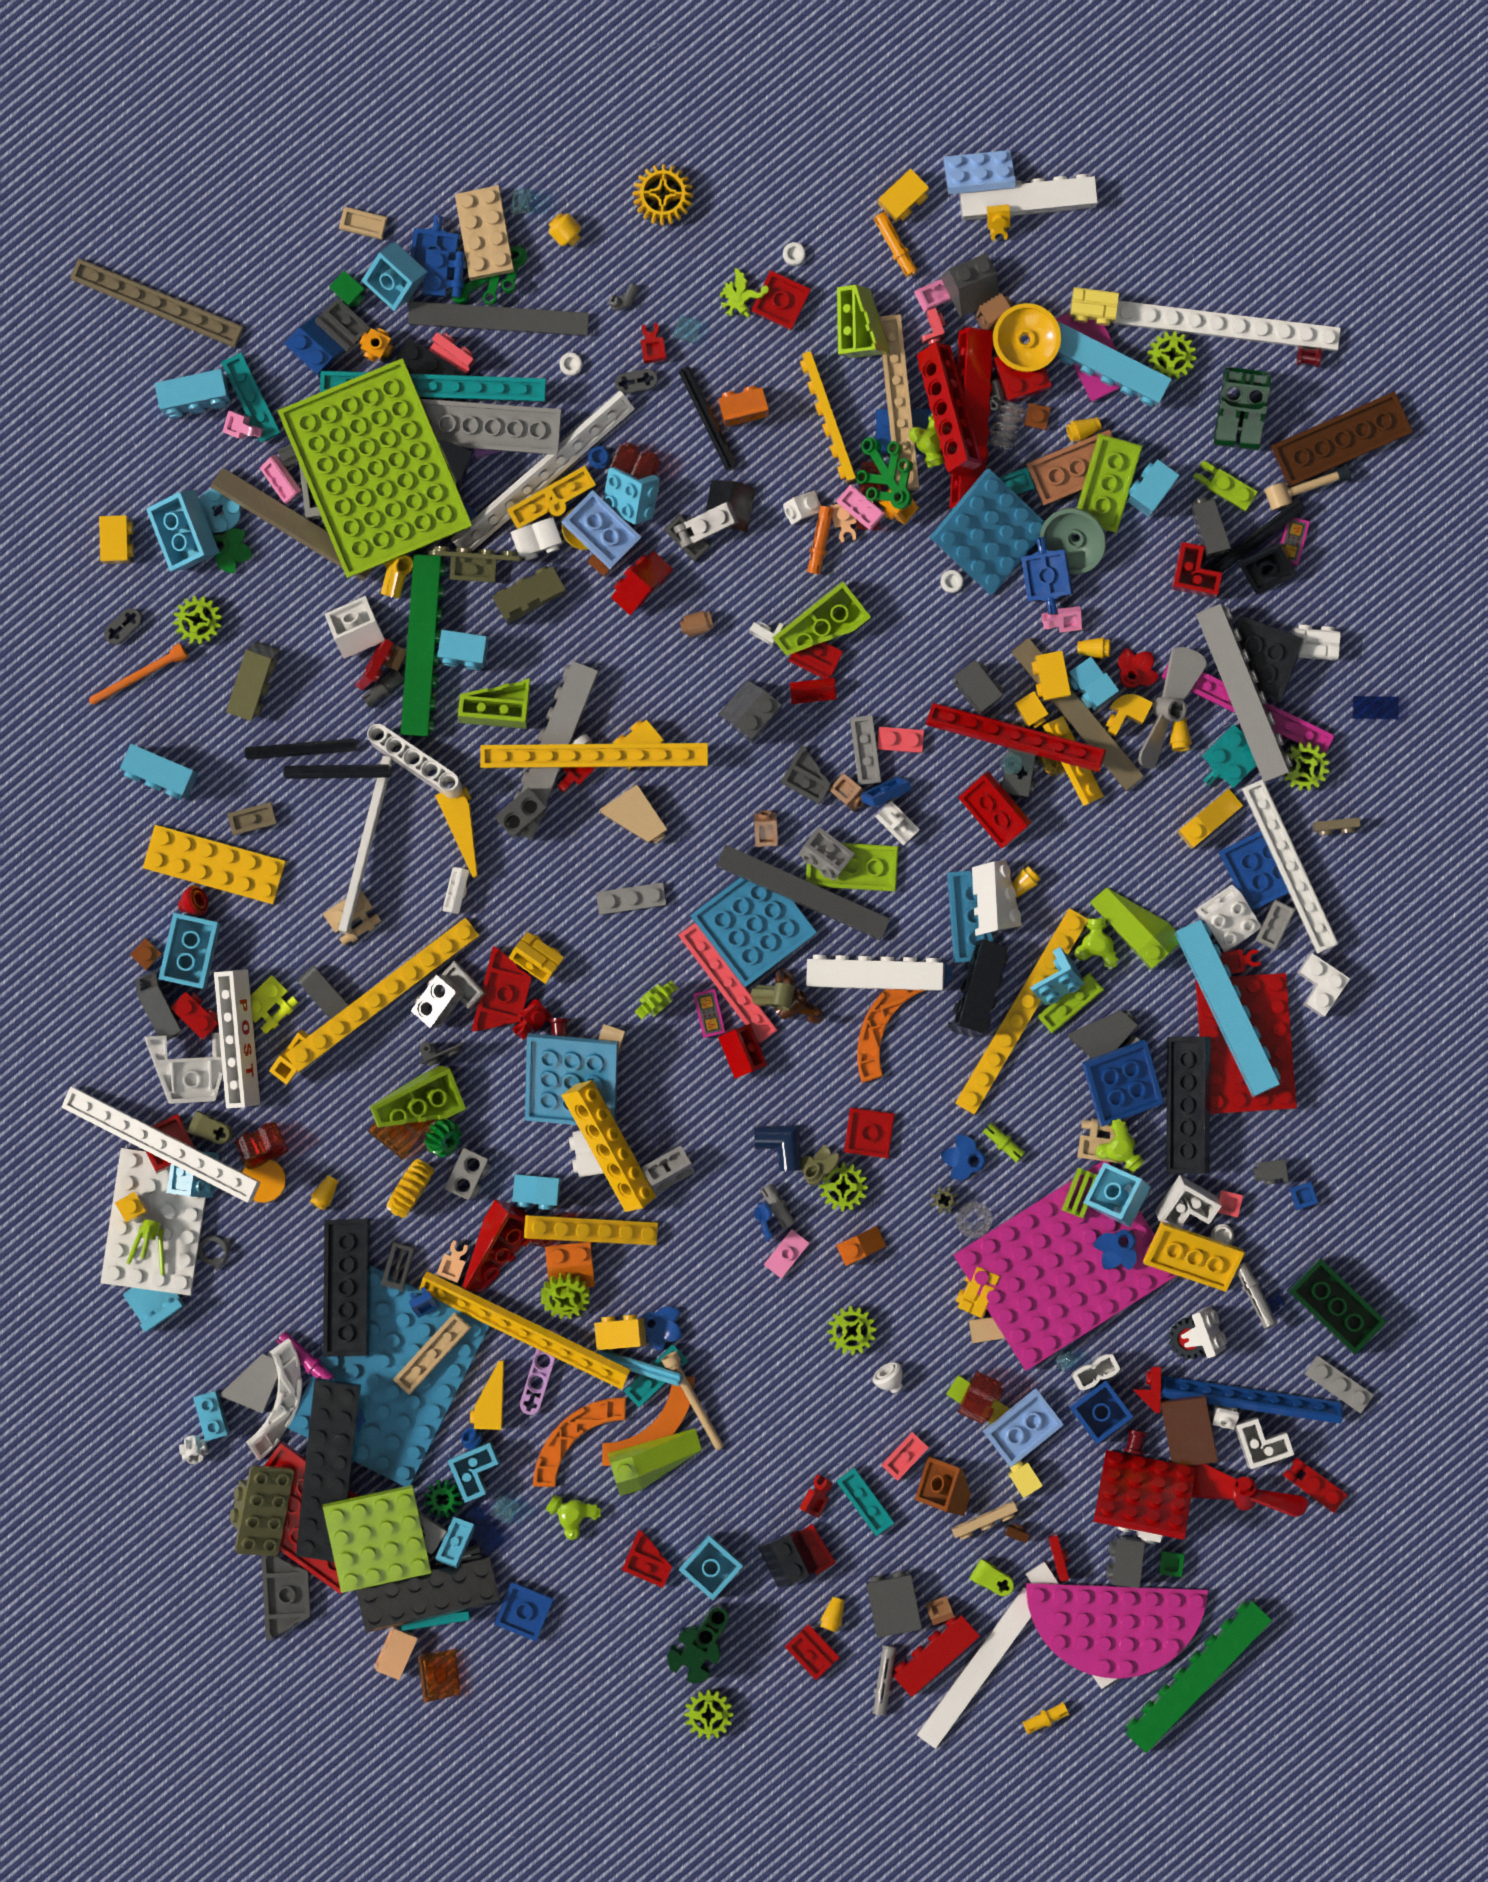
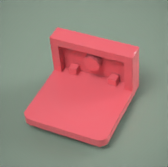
M437 332L432 338L434 343L429 348V351L467 375L476 363L471 357L473 353L464 346L459 349L453 344L455 340L446 333L440 335Z

